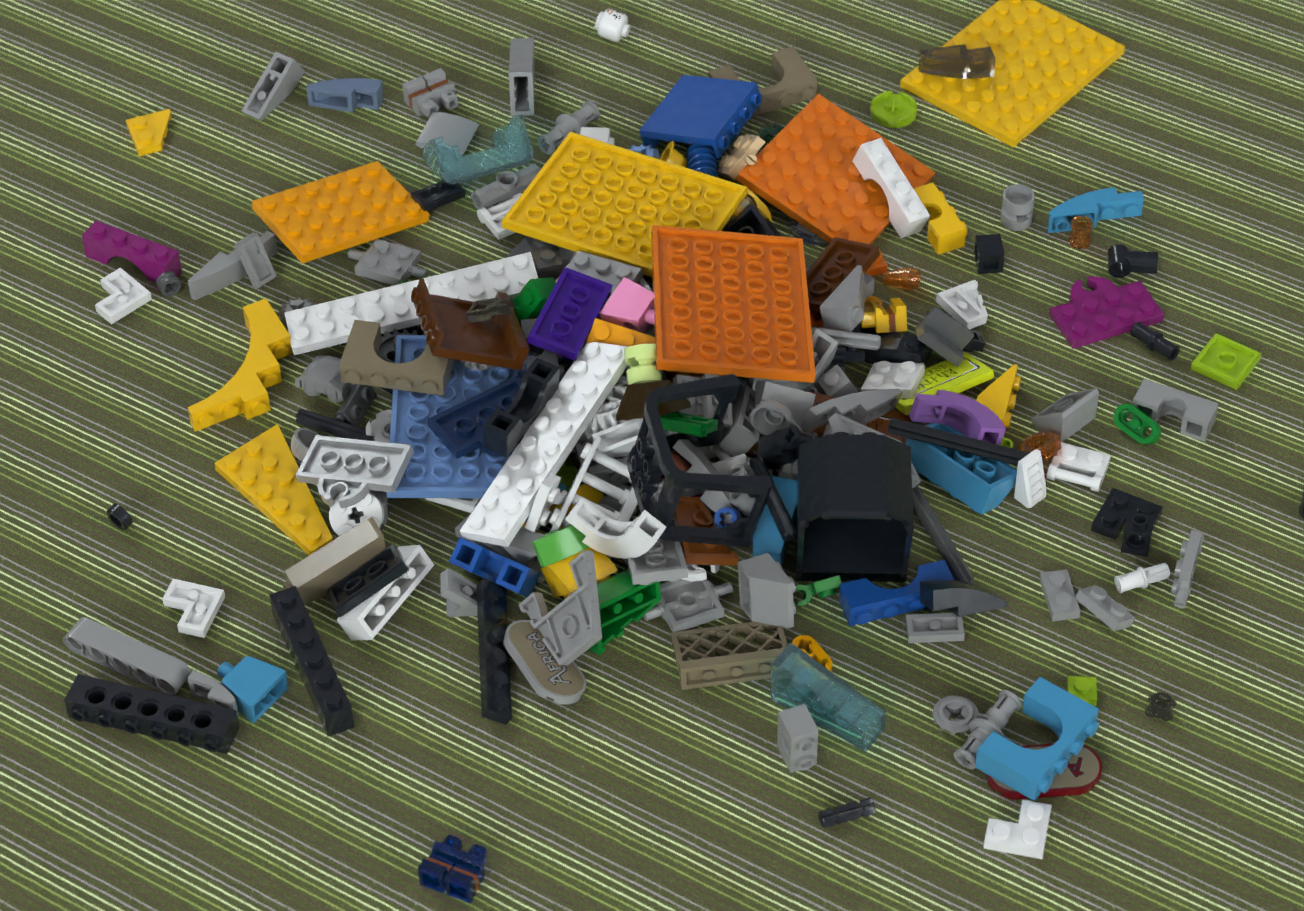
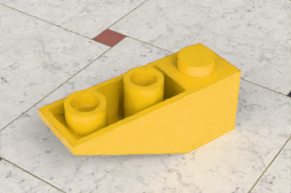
M1016 364L1011 366L981 392L976 400L993 411L1002 421L1005 428L1010 427L1012 413H1009V409L1014 410L1017 394L1013 393L1014 391H1019L1021 376H1017L1018 365Z

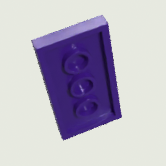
M564 267L528 335L527 343L576 361L589 336L595 318L599 317V312L605 305L613 285Z

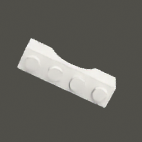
M882 138L861 144L853 159V163L864 180L873 179L883 189L889 205V220L900 238L921 232L930 214Z

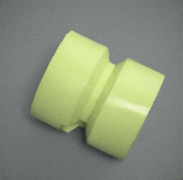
M638 344L624 348L625 364L630 366L626 371L628 385L662 381L661 370H656L657 344Z

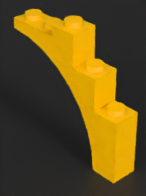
M266 298L243 307L245 324L251 337L249 350L239 370L221 389L208 398L187 407L190 424L195 432L242 413L248 420L271 411L268 392L265 388L282 382L280 365L277 360L293 354L290 334Z

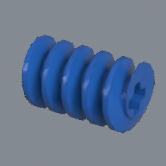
M691 144L686 152L687 168L719 178L717 158L713 146Z

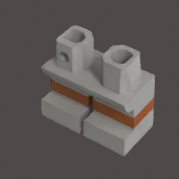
M442 68L423 75V78L420 76L402 84L404 102L419 117L426 115L430 118L432 112H439L441 107L445 106L451 110L458 106V97L455 94L454 83L448 82Z

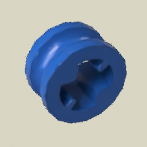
M724 507L716 512L714 522L717 528H726L731 524L724 525V514H732L730 519L732 523L742 517L736 508Z

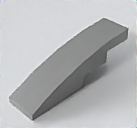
M266 231L260 237V240L270 259L277 253L275 234ZM236 249L229 255L219 252L188 280L191 299L197 300L217 292L247 275Z
M880 389L851 393L830 399L809 408L801 426L807 432L813 431L826 423L830 424L828 419L834 413L866 425L894 410L903 392L900 389Z
M679 439L673 446V449L692 464L687 473L720 475L708 458L688 439ZM706 490L700 498L715 513L724 507L735 508L726 499V492ZM740 512L741 517L746 518V516ZM724 514L725 522L732 524L730 520L732 514Z

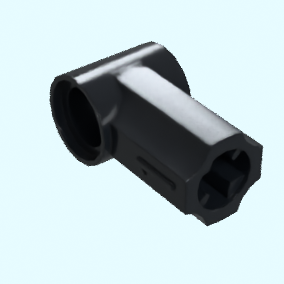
M1120 244L1111 246L1108 249V272L1113 277L1123 278L1130 272L1157 273L1158 252L1130 251L1128 247Z

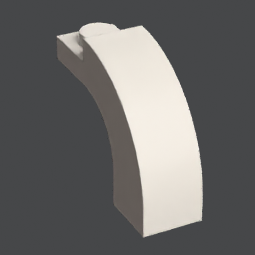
M583 497L579 499L565 518L567 522L586 536L582 542L602 554L625 559L639 557L649 551L666 528L664 524L646 510L633 521H616L606 516Z

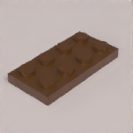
M834 237L806 272L810 311L821 313L819 307L857 265L862 266L863 273L865 274L879 257V247Z

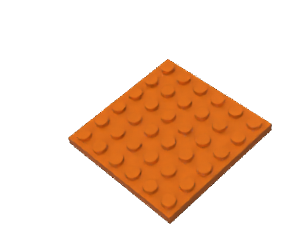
M817 94L756 155L757 162H754V165L747 164L738 173L736 180L829 244L834 237L871 245L891 222L889 220L888 200L883 189L873 179L864 180L853 163L860 145L882 138L912 188L929 184L936 172L822 95Z

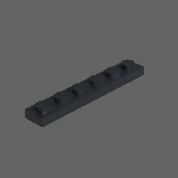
M482 579L477 584L481 715L484 718L506 725L512 719L509 653L503 643L505 632L508 628L506 588Z

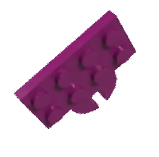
M1095 276L1088 277L1087 282L1088 287L1094 291L1084 290L1082 287L1083 282L1079 279L1071 287L1069 303L1052 307L1049 313L1072 349L1130 332L1133 325L1137 322H1141L1144 326H1149L1162 322L1164 318V313L1141 281L1117 287L1113 282Z

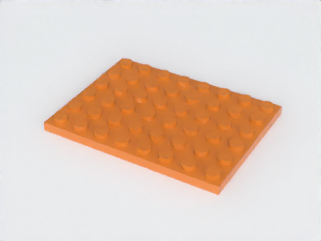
M652 225L655 344H657L656 370L714 375L734 374L738 377L814 383L816 372L803 238Z

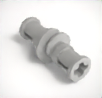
M586 101L582 104V108L574 111L571 115H559L551 131L546 135L542 134L538 137L537 143L539 148L545 154L551 155L570 131L580 134L581 127H586L589 122L600 118V112L596 104Z
M1002 690L998 694L999 699L986 714L979 713L976 718L971 720L969 723L971 734L967 737V741L962 748L954 752V758L960 765L970 770L975 769L977 749L993 731L1005 738L1001 729L1008 723V719L1013 712L1018 711L1022 707L1021 700L1014 693Z

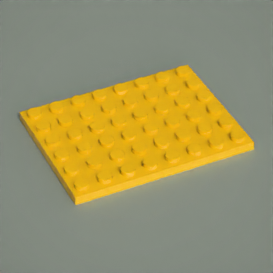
M999 0L900 80V87L1014 148L1122 56L1125 46L1035 0Z
M570 131L502 219V228L574 252L581 251L642 269L644 275L653 277L652 225L722 231L747 195V187Z

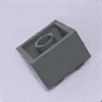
M525 237L506 257L531 252L538 278L553 277L557 279L563 271V262L555 245L532 237Z

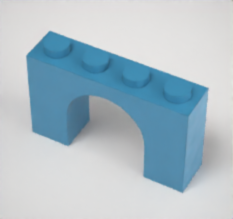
M1039 677L1024 694L1022 713L1052 729L1059 740L1048 748L1033 750L1023 748L993 731L977 749L975 768L1035 801L1041 793L1045 794L1050 789L1053 778L1057 773L1061 775L1065 771L1071 756H1077L1080 753L1086 738L1095 735L1099 727V722L1097 721L1099 709Z

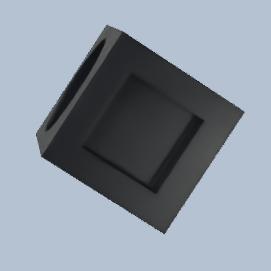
M975 235L974 257L978 274L1003 273L1005 254L1001 235Z
M1127 511L1121 546L1122 553L1148 557L1155 515Z

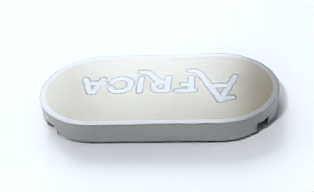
M518 620L511 623L505 632L504 646L534 691L544 699L547 696L554 699L553 702L556 704L567 705L576 703L586 689L585 676L576 663L573 661L568 666L559 665L542 641L544 639L543 635L538 629L532 627L530 620Z

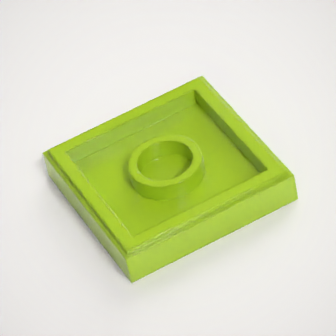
M1215 333L1191 363L1190 370L1237 390L1260 361L1262 353Z

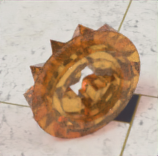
M1039 432L1025 439L1020 445L1019 450L1031 453L1033 450L1038 449L1041 451V456L1044 457V460L1049 461V457L1057 456V451L1062 448L1061 440L1053 432Z

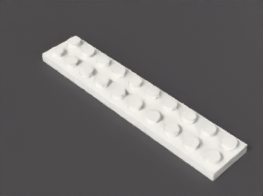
M531 252L426 277L424 281L429 294L493 305L497 292L507 293L510 302H513L530 279H537L538 276ZM419 279L284 312L288 332L291 336L290 342L293 354L298 355L347 343L354 320L380 323L381 334L385 331L391 332L394 329L399 330L421 324L419 317L416 315L414 303L411 301L412 290L414 287H417Z
M599 342L585 344L577 360L573 362L560 381L558 390L529 427L520 444L517 445L461 528L460 533L464 539L505 547L510 545L531 512L541 482L551 473L556 475L628 366L625 364L624 348L626 346Z

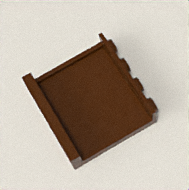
M424 278L419 279L417 287H414L412 290L411 301L416 308V315L421 322V329L425 333L426 343L430 347L432 356L522 370L530 348L507 293L497 292L493 305L429 294Z

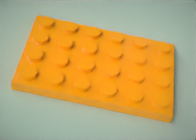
M378 161L252 201V210L302 264L429 222V213L420 208V205L411 198V194Z

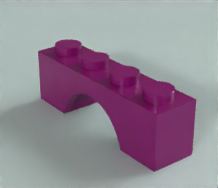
M96 220L82 234L87 258L107 265L113 257H123L138 266L147 280L154 283L164 272L172 271L178 277L182 273L178 250Z

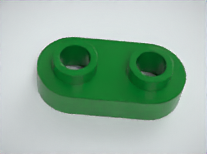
M1121 404L1116 408L1113 415L1115 425L1134 440L1144 445H1153L1159 440L1161 427L1153 418L1131 404ZM1129 414H1132V420L1128 422L1127 417ZM1149 428H1151L1152 433L1150 436L1147 437L1146 432Z

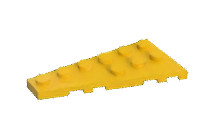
M278 424L214 463L215 470L306 554L311 555L333 541V537L307 484L298 482L296 478L299 467Z

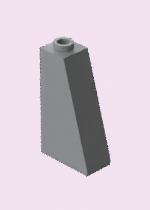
M511 38L509 90L511 116L534 115V38Z

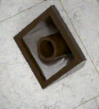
M670 380L627 385L616 413V421L644 418V405L649 393L656 388L674 384ZM688 399L660 403L657 409L659 416L690 408L691 404Z

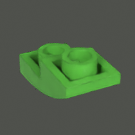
M571 524L560 530L551 531L532 541L541 567L563 560L589 547L582 542L586 536Z

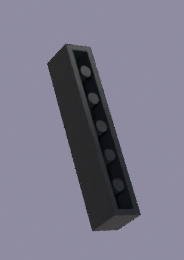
M296 586L270 594L273 617L327 737L354 728L350 702Z

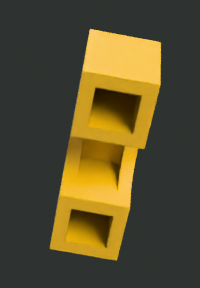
M934 183L913 188L930 214L927 220V240L936 253L939 255L965 247V237L968 234L967 226L963 221H960L954 207L950 206L945 200L943 192L939 191Z

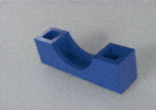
M945 560L919 565L916 578L910 584L897 589L879 587L867 578L841 583L839 603L849 626L865 624L869 621L891 618L895 615L912 611L916 612L927 608L920 603V582L954 579Z

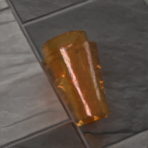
M911 266L884 271L883 285L909 291L919 289L920 269H914Z

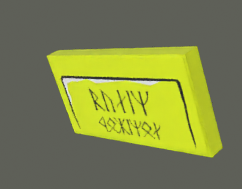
M964 352V360L958 367L945 360L926 368L913 398H900L895 408L905 415H909L916 394L936 395L937 390L960 393L993 379V369Z

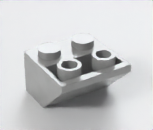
M769 553L738 562L740 607L751 621L785 628L794 627L796 606L793 601V593L796 590L795 583L790 576L788 577L785 574L778 561L775 562Z

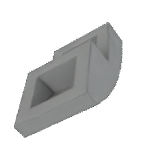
M194 670L188 677L191 696L209 701V704L237 710L235 698L224 686Z

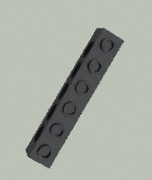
M80 674L75 678L64 699L68 717L76 721L91 722L105 728H117L131 734H143L157 740H169L183 746L203 748L209 752L227 754L240 728L237 710Z

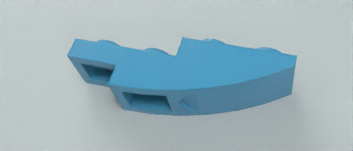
M1112 187L1076 196L1049 212L1047 231L1048 233L1090 229L1096 228L1097 221L1141 216L1144 201L1142 191L1118 194L1116 188Z

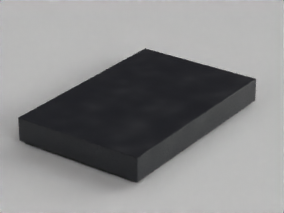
M392 544L327 589L334 610L339 617H342L409 571L400 550L395 544Z

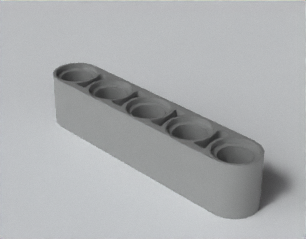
M81 617L63 637L64 644L72 652L164 694L174 696L191 674V669L182 660L85 617Z

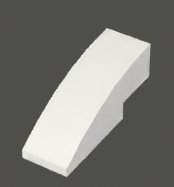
M643 418L632 419L592 434L593 440L596 436L601 437L597 447L598 451L611 458L628 457L636 443ZM664 429L666 436L678 434L677 432H670Z

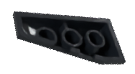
M861 331L864 334L879 335L881 337V346L878 350L864 349V362L872 365L880 361H888L890 363L912 361L914 363H924L925 367L933 349L918 340L915 334Z

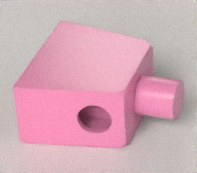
M624 277L599 312L600 318L603 321L645 333L650 325H654V293Z

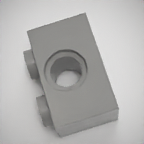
M805 704L778 712L777 748L790 773L807 770L817 765L818 728Z

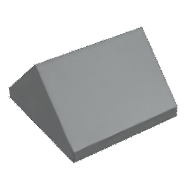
M757 381L755 384V406L763 400H777L790 409L792 419L803 431L807 432L801 425L809 408L813 407L816 394L767 381Z
M1097 388L1065 394L1030 420L1033 425L1056 442H1063L1096 418L1099 391Z

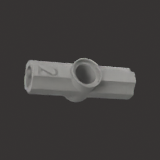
M534 163L516 172H500L496 176L495 182L471 192V199L475 207L479 210L512 199L513 195L525 191L539 173L540 168Z

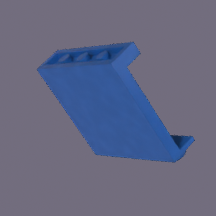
M682 75L639 130L643 145L645 147L651 145L655 149L661 140L713 146L715 156L719 159L762 103V95L759 92L757 82Z

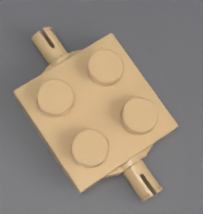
M741 135L733 144L735 148L728 151L729 153L719 161L718 173L723 178L736 180L738 173L747 164L754 165V162H757L755 155L765 141L756 135Z

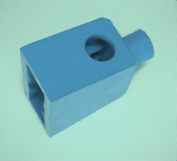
M250 656L243 658L236 666L225 661L219 666L217 675L222 678L221 685L235 698L237 710L252 723H255L289 689L285 670Z

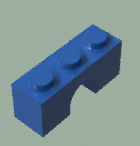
M461 537L449 560V563L525 597L532 594L541 574Z

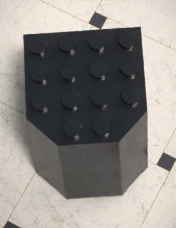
M836 432L799 445L796 581H821L839 575L841 582H850L867 578L870 582H906L914 529L911 447L885 435H877L873 432H865L861 435Z

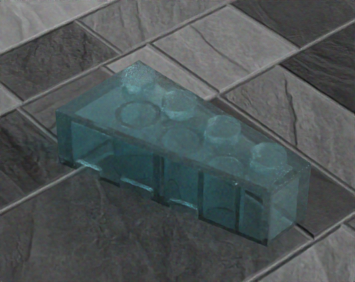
M791 642L771 664L772 701L787 709L805 704L816 725L865 752L885 729L886 712Z

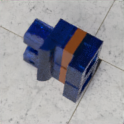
M449 834L442 843L434 842L432 853L427 860L423 859L419 865L420 885L443 894L446 891V895L471 904L485 877L484 865L487 859V850L485 847L475 844L472 845L468 853L461 851L462 841L458 837Z

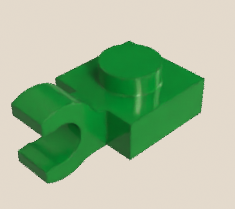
M839 575L813 582L812 584L795 586V592L800 591L804 595L802 601L795 603L796 607L808 604L811 597L819 594L820 599L835 595V589L839 588L841 584Z

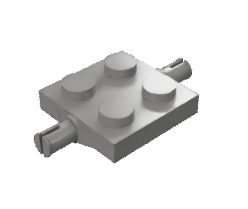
M376 239L369 249L364 252L350 248L348 252L349 259L359 261L355 266V275L390 285H398L399 281L404 282L411 276L421 278L428 277L429 274L428 269L416 266L421 260L420 250L385 240Z
M1191 530L1189 540H1183L1180 556L1184 558H1180L1177 561L1174 576L1179 577V579L1174 578L1171 594L1176 595L1174 606L1185 609L1188 596L1191 593L1190 588L1198 554L1202 551L1201 546L1204 539L1202 532Z
M680 579L675 582L661 584V601L643 617L645 621L661 616L667 622L672 632L684 631L724 617V608L719 601V596L733 593L732 584L728 581L727 583L714 586L707 579L692 582Z

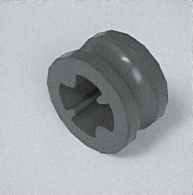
M172 271L162 273L156 281L160 292L167 297L177 294L182 287L178 276Z

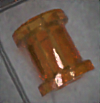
M1085 216L1073 218L1071 221L1072 234L1069 236L1070 245L1076 249H1085L1091 244L1089 234L1093 229V222Z

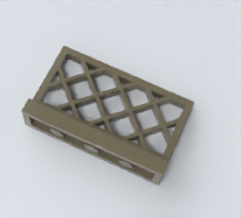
M747 622L670 632L681 690L793 676L791 648L788 647L783 627L759 622ZM776 629L772 636L762 633L764 630ZM739 633L748 635L744 640L735 637ZM709 637L721 638L716 644L707 640ZM755 639L765 642L761 647L751 644ZM690 640L693 643L686 647L678 641ZM729 642L737 647L731 651L723 646ZM700 646L710 649L705 655L695 651ZM771 646H774V647L778 648V649L768 650ZM744 649L747 650V651H749V653H741V652H742ZM716 653H718V654H720V655H723V656L713 657ZM688 657H692L695 659L685 661Z

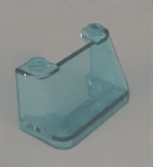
M523 115L511 117L508 125L501 126L493 132L492 142L494 148L461 157L458 145H447L443 137L430 140L421 149L427 166L448 185H456L524 166L531 161L534 152Z

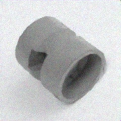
M1014 184L1004 190L1000 220L1005 228L1013 231H1023L1031 226L1035 194L1030 187Z

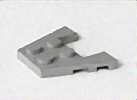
M584 550L569 562L578 589L549 613L542 593L533 592L518 604L521 611L527 613L531 618L530 624L532 627L541 632L544 637L542 641L559 665L568 666L602 639L595 559L593 551Z

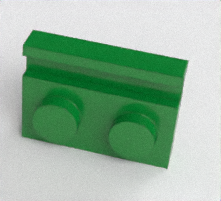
M675 411L660 416L663 429L670 432L690 434L695 437H706L708 433L716 431L718 427V419Z

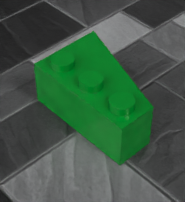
M628 569L597 584L602 639L588 650L600 656L606 650L604 646L614 637L619 639L624 634L623 629L633 620L638 622L661 601L660 581L653 582L650 585H633Z

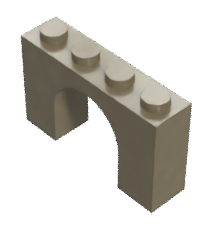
M794 46L772 52V71L780 82L770 87L759 88V92L762 95V103L751 117L810 100L817 95V78ZM730 65L708 71L709 78L741 81Z
M354 320L340 361L341 382L444 396L455 359L432 356L430 347L426 344L424 352L413 361L406 363L387 362L377 356L382 342L380 323Z

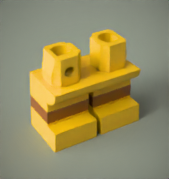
M890 298V306L879 307L875 301L870 300V306H865L864 318L860 322L861 328L873 327L876 333L907 331L906 305L901 298Z

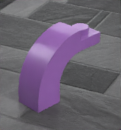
M937 390L936 395L916 394L909 414L912 422L948 425L959 430L966 437L997 445L1001 444L1006 430L999 417L983 404L967 396L945 390Z

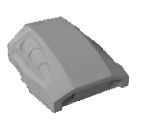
M327 355L316 356L301 376L295 379L296 387H302L307 395L327 394L328 400L335 403L346 399L353 384L341 382V359Z

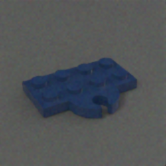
M516 376L428 418L429 428L456 459L478 448L486 454L504 457L483 448V428L496 409L505 411L511 405L518 393L522 380Z

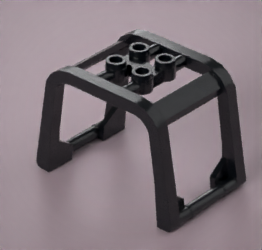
M734 374L656 388L649 393L646 399L644 418L636 443L629 453L627 468L640 513L646 510L666 526L659 537L660 539L749 547L772 488L770 476L687 473L675 465L670 452L675 450L673 446L679 439H688L695 447L720 444L725 429L723 420L729 403H734L740 386L738 378ZM714 395L718 401L712 418L718 419L716 431L708 433L706 437H695L685 433L665 435L657 409L660 403ZM664 474L665 480L654 509L652 496L653 493L658 492V484L661 475ZM683 488L746 493L750 498H755L749 518H739L726 528L671 526Z

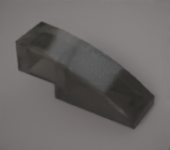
M962 44L921 50L919 52L918 69L922 73L949 78L994 77L996 58L991 47L967 50L966 45Z

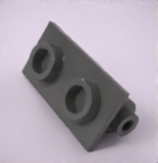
M353 384L351 391L345 399L347 404L341 405L340 409L335 413V419L359 426L377 396L373 387Z

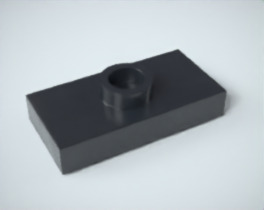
M453 178L411 193V198L420 205L423 211H430L465 197V189Z

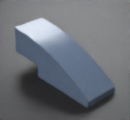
M367 78L333 79L311 83L306 87L308 105L347 112H354L356 107L379 110L384 100L382 80Z

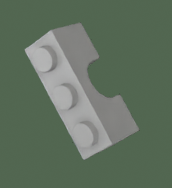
M1144 379L1133 398L1132 405L1138 407L1155 421H1158L1164 415H1174L1182 420L1180 434L1205 442L1216 421L1219 403Z

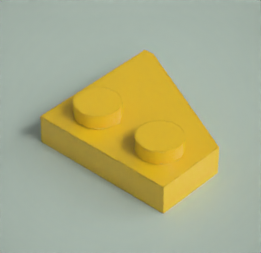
M170 109L126 120V125L138 156L162 151L164 138L168 132L167 125L172 119Z

